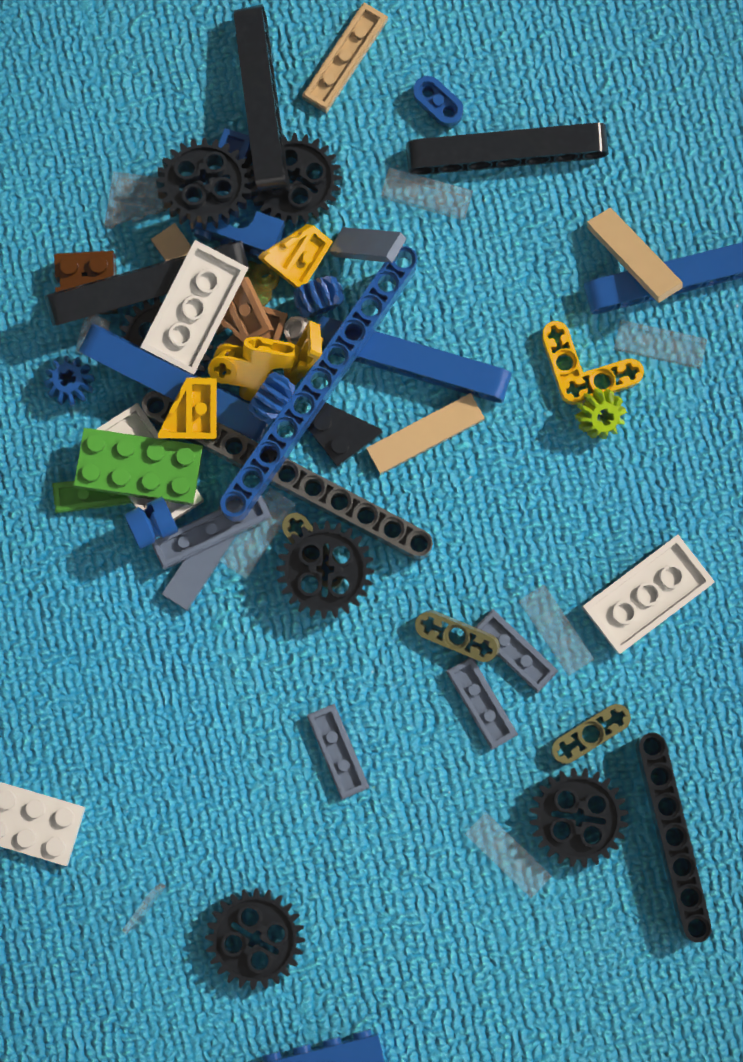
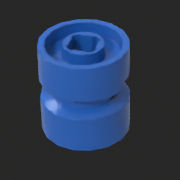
M162 496L148 502L144 510L137 507L124 513L126 522L139 549L155 543L158 536L164 539L178 532L175 521Z

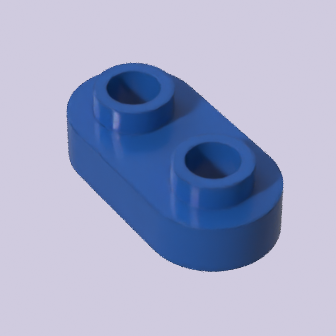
M424 76L416 81L413 89L416 103L440 125L453 127L462 120V102L438 79L432 76ZM429 90L433 95L425 97L422 93ZM445 110H451L453 111L454 115L451 117H447L443 114V112Z

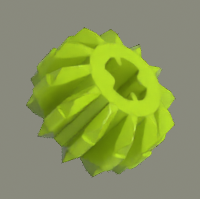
M594 388L593 396L584 393V399L586 400L584 404L576 403L577 407L582 411L574 415L575 419L580 422L578 425L579 429L587 432V435L593 439L598 435L602 439H607L609 431L612 434H618L617 424H625L620 416L627 413L626 409L621 406L623 403L622 398L618 395L614 396V392L609 389L602 392L599 388Z

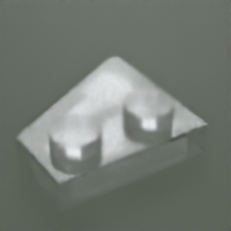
M113 171L104 224L105 228L112 229L115 228V225L129 220L133 222L143 219L148 214L155 215L167 211L168 208L163 209L162 207L163 199H158L157 190L159 188L156 186V179L159 177Z

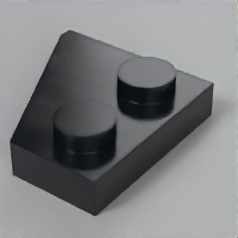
M326 402L307 428L337 468L383 435V431L380 428Z

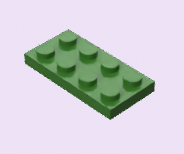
M84 428L74 488L151 500L162 496L165 502L194 506L203 445Z

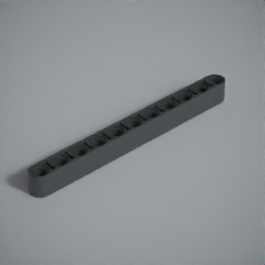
M151 391L144 396L142 409L150 421L162 427L175 400L157 391ZM155 401L164 403V408L159 413H151L149 411L150 405ZM217 422L216 439L210 441L186 439L193 444L203 445V449L239 468L244 466L259 444ZM232 442H239L243 445L240 453L232 455L227 452L228 445ZM272 450L265 451L262 454L269 459V463L274 462L277 458V454ZM289 459L285 460L269 483L412 559L423 560L431 553L432 538L425 530ZM285 469L295 472V478L290 482H282L279 479V474ZM317 483L321 486L322 490L316 496H309L305 492L307 485ZM341 496L347 499L348 505L343 510H336L331 505L332 500L336 497ZM364 510L371 511L375 516L374 520L369 524L361 523L357 518L360 512ZM389 524H395L401 529V533L396 538H389L384 533L385 527ZM415 538L424 539L427 543V548L422 552L414 551L410 546L412 540Z

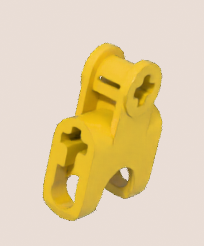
M263 337L246 338L243 347L222 344L215 350L214 358L209 362L208 374L211 378H217L218 383L240 386V397L251 401L269 374L273 373V369H291L297 364L300 349L293 343Z

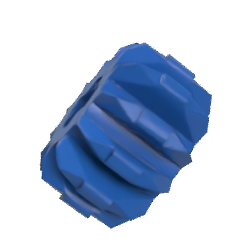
M325 276L309 281L296 288L293 292L296 309L301 317L312 318L328 313V311L340 306L345 298L342 293V286L334 276Z
M67 355L63 357V364L61 365L57 360H53L52 363L56 369H46L45 373L50 379L43 382L46 388H51L47 393L49 397H57L59 405H63L68 399L69 405L75 406V398L77 397L80 401L85 402L86 397L83 392L92 393L93 388L88 383L95 381L94 375L88 374L91 369L89 364L81 365L82 360L79 357H76L71 363ZM73 377L75 380L74 384L68 383L66 386L63 382L64 379Z
M277 372L269 374L248 405V410L254 414V417L267 424L275 421L295 392V385L289 381L290 379Z

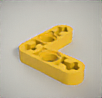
M551 321L544 327L542 342L560 396L567 404L577 405L576 403L586 401L584 393H588V388L580 390L578 397L575 398L572 393L567 394L566 392L569 390L570 384H574L576 388L584 386L586 383L584 379L588 378V387L592 392L591 396H593L594 388L597 389L594 384V377L599 374H604L609 378L610 386L606 389L614 393L632 388L642 380L644 368L638 360L632 358L583 372L567 326L559 321ZM551 329H555L557 333L562 332L563 335L559 339L561 348L565 345L568 348L552 353V350H556L557 345L554 338H548L551 334ZM563 355L570 357L573 361L572 368L565 371L559 369L556 365L558 357ZM626 366H629L631 370H637L634 380H630L629 376H624L618 380L620 385H616V378L612 370H616V375L623 374Z

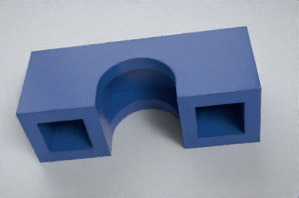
M256 211L251 224L244 228H234L224 223L223 220H219L218 229L213 226L212 222L208 223L206 230H203L202 224L199 222L192 229L189 222L191 232L194 233L196 238L206 242H210L213 239L221 242V245L242 241L244 250L249 252L248 255L259 261L261 260L258 256L280 242L285 232L283 220Z

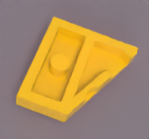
M306 224L262 252L258 258L293 287L299 288L301 285L308 283L333 241L314 225Z
M309 320L296 343L300 349L299 361L291 369H284V376L290 379L289 381L294 385L302 377H305L309 369L322 355L323 338L321 337L320 324Z
M187 377L158 433V438H217V378Z

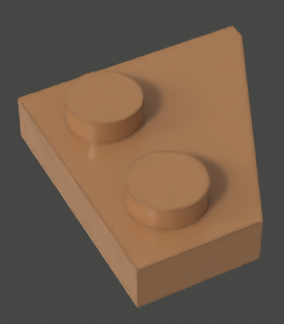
M249 277L243 278L220 323L225 328L232 330L234 335L242 342L246 338L262 337L274 330Z

